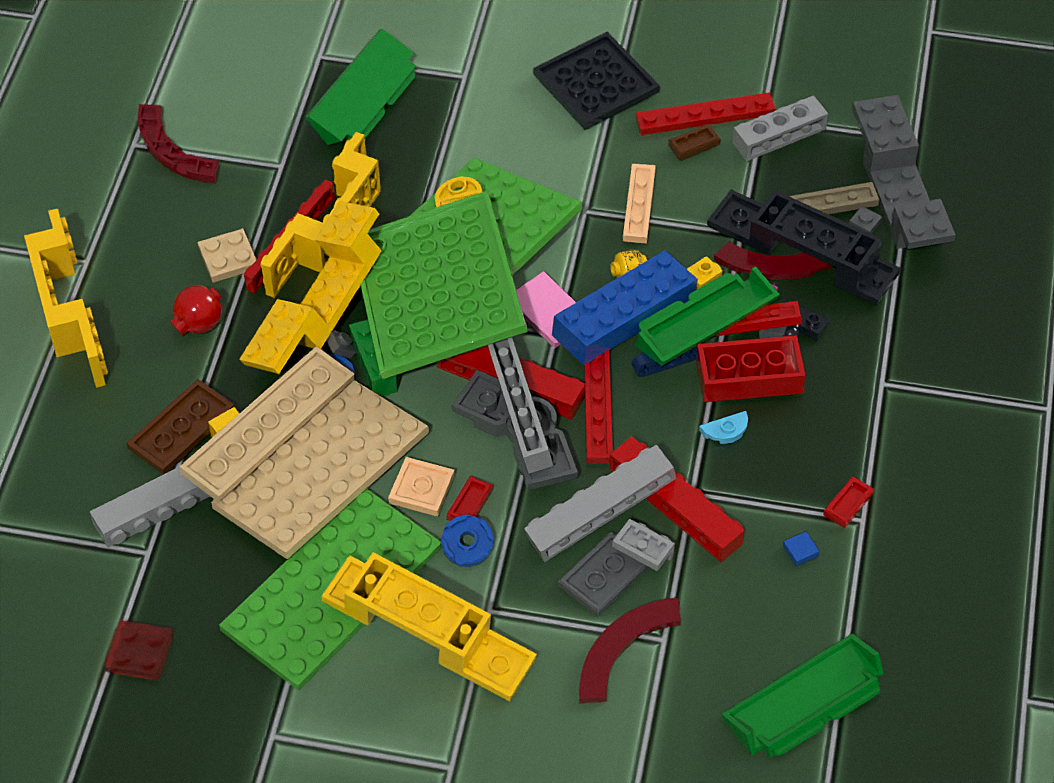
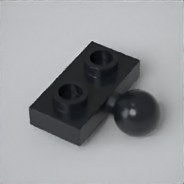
M786 299L783 303L792 302V301ZM799 305L802 324L787 326L785 336L797 335L799 339L800 333L818 340L828 327L830 319Z

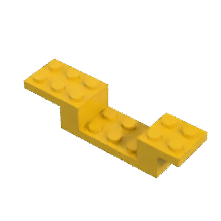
M356 132L351 139L346 141L343 151L334 158L332 163L336 194L340 196L336 200L334 208L339 201L370 207L381 192L378 160L366 156L365 136ZM334 208L330 214L324 217L323 222L297 213L292 221L288 222L285 232L280 238L275 240L272 250L261 261L266 295L275 298L298 264L318 272L322 271L330 257L315 239L334 211Z
M339 201L315 239L330 258L300 304L277 299L239 360L244 365L280 374L297 345L322 348L382 251L367 234L379 215L375 208Z
M58 208L49 210L53 229L24 235L56 357L86 350L96 388L105 386L104 375H108L90 307L85 308L83 299L58 305L56 295L53 293L55 291L52 280L76 275L73 265L78 263L74 250L69 251L74 249L69 232L64 233L69 231L66 218H60Z
M374 552L366 563L349 555L321 596L322 602L367 626L376 615L439 649L438 664L509 702L537 657L536 653L490 630V613Z

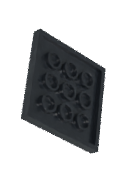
M608 31L533 68V75L584 130L660 92V85Z

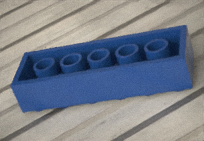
M664 250L554 315L552 336L581 364L585 365L593 361L600 354H604L606 350H611L639 333L638 326L642 320L676 301L688 302L689 294L696 290L698 279Z

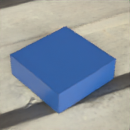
M807 532L783 541V547L795 566L819 556L820 551Z

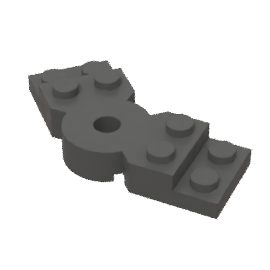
M476 370L453 403L452 412L474 421L475 428L495 437L508 436L509 440L514 444V457L528 490L578 478V471L564 433L557 429L556 411L548 401L539 397H532L553 466L530 474L528 473L499 379Z

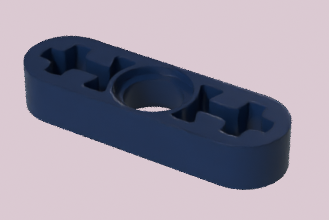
M697 346L663 366L659 365L645 353L636 356L632 360L631 365L637 376L645 377L696 360Z

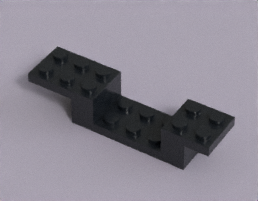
M730 190L707 220V227L767 255H770L781 241L836 267L834 286L875 306L879 304L900 273V267L879 258L881 238L776 190L773 191L764 204L734 190Z

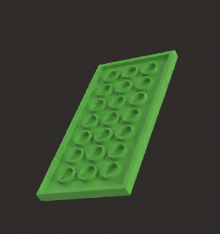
M366 488L219 625L220 631L299 691L365 625L322 602L321 598L349 555L366 563L374 552L398 566L417 574L442 549L441 541Z

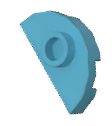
M743 411L700 425L699 431L706 439L710 438L720 441V444L733 443L740 439L747 429V412Z

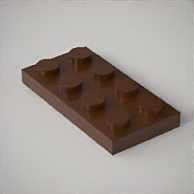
M197 379L126 443L127 448L164 475L210 434L208 421L234 407V404Z

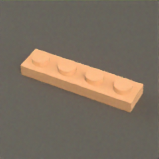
M632 164L623 242L647 244L655 165Z

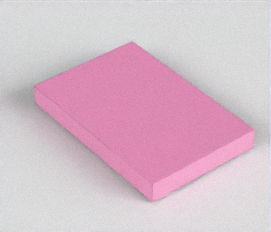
M543 271L516 291L524 319L552 347L556 348L561 344L552 336L554 315L576 302Z

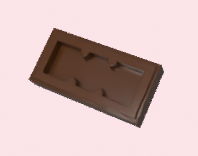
M709 124L668 140V146L679 161L720 145L719 136Z

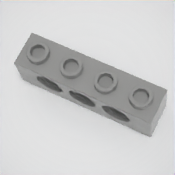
M813 95L786 107H781L769 114L761 115L749 122L739 124L734 127L732 143L747 162L826 130L828 113Z

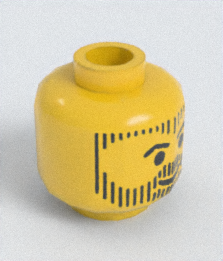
M638 250L619 252L615 255L614 262H611V273L618 278L646 262L647 258Z

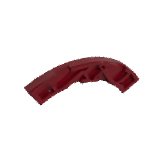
M139 104L138 124L140 134L150 154L161 165L180 176L201 182L216 183L220 166L219 161L200 158L182 152L165 134L162 125V105Z
M730 241L714 255V261L738 273L745 272L750 274L752 268L756 266L764 277L770 280L809 277L815 272L834 267L804 252L786 256L763 255L745 250Z
M678 598L663 599L637 607L615 620L602 632L589 650L584 661L579 684V704L607 702V684L611 669L617 658L634 643L635 639L645 633L649 634L659 629L680 626Z

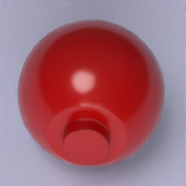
M193 285L183 289L174 300V318L170 321L171 324L181 335H185L187 332L203 334L211 331L217 326L222 316V304L219 302L222 297L213 287L208 290L205 286Z

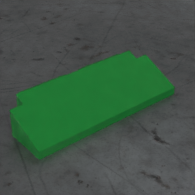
M384 29L378 30L307 114L306 120L327 145L341 142L344 138L349 140L356 132L363 134L366 138L384 116L385 109L383 106L385 104L388 106L392 105L415 78L414 68L416 65L409 61L414 52Z
M756 266L752 268L749 279L745 282L738 274L733 276L730 273H725L690 293L688 302L676 301L642 320L638 326L640 332L638 333L635 347L663 366L696 347L697 344L703 343L779 299L780 294Z
M852 633L722 713V718L752 756L763 749L770 758L775 755H783L824 729L825 724L829 721L840 719L880 693L878 677L883 675L880 655Z

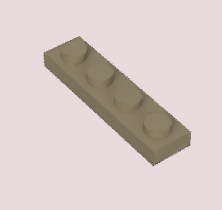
M872 182L789 196L826 214L860 209L861 206L865 208L874 207L879 204V198Z

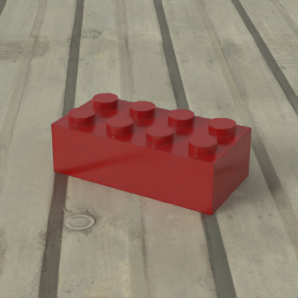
M797 335L697 344L696 365L703 402L803 394L806 375Z

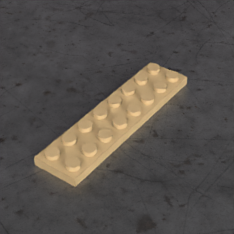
M316 346L179 466V473L219 502L354 380L355 374Z

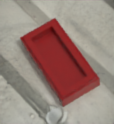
M469 476L446 514L447 520L451 521L455 517L462 515L477 517L491 495L493 485Z
M852 476L825 508L823 515L841 527L846 528L872 497L874 489Z

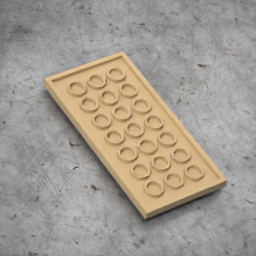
M353 380L219 502L214 499L211 502L212 508L288 559L429 433L428 426Z

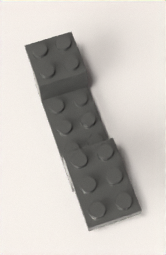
M892 95L853 102L852 109L866 142L863 164L878 195L879 205L896 248L911 249L954 241L956 234L942 200L929 199L915 165L919 145L899 96Z

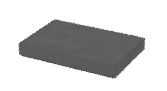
M610 532L558 581V586L597 617L650 568L612 547L613 540L616 537L613 532Z

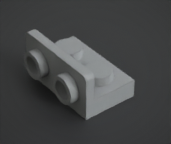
M629 519L614 538L612 547L658 571L666 559L671 560L673 558L675 543L671 542L668 537L649 530L646 525Z

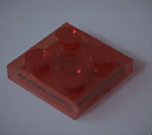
M120 620L105 664L106 672L159 681L173 637L172 629Z

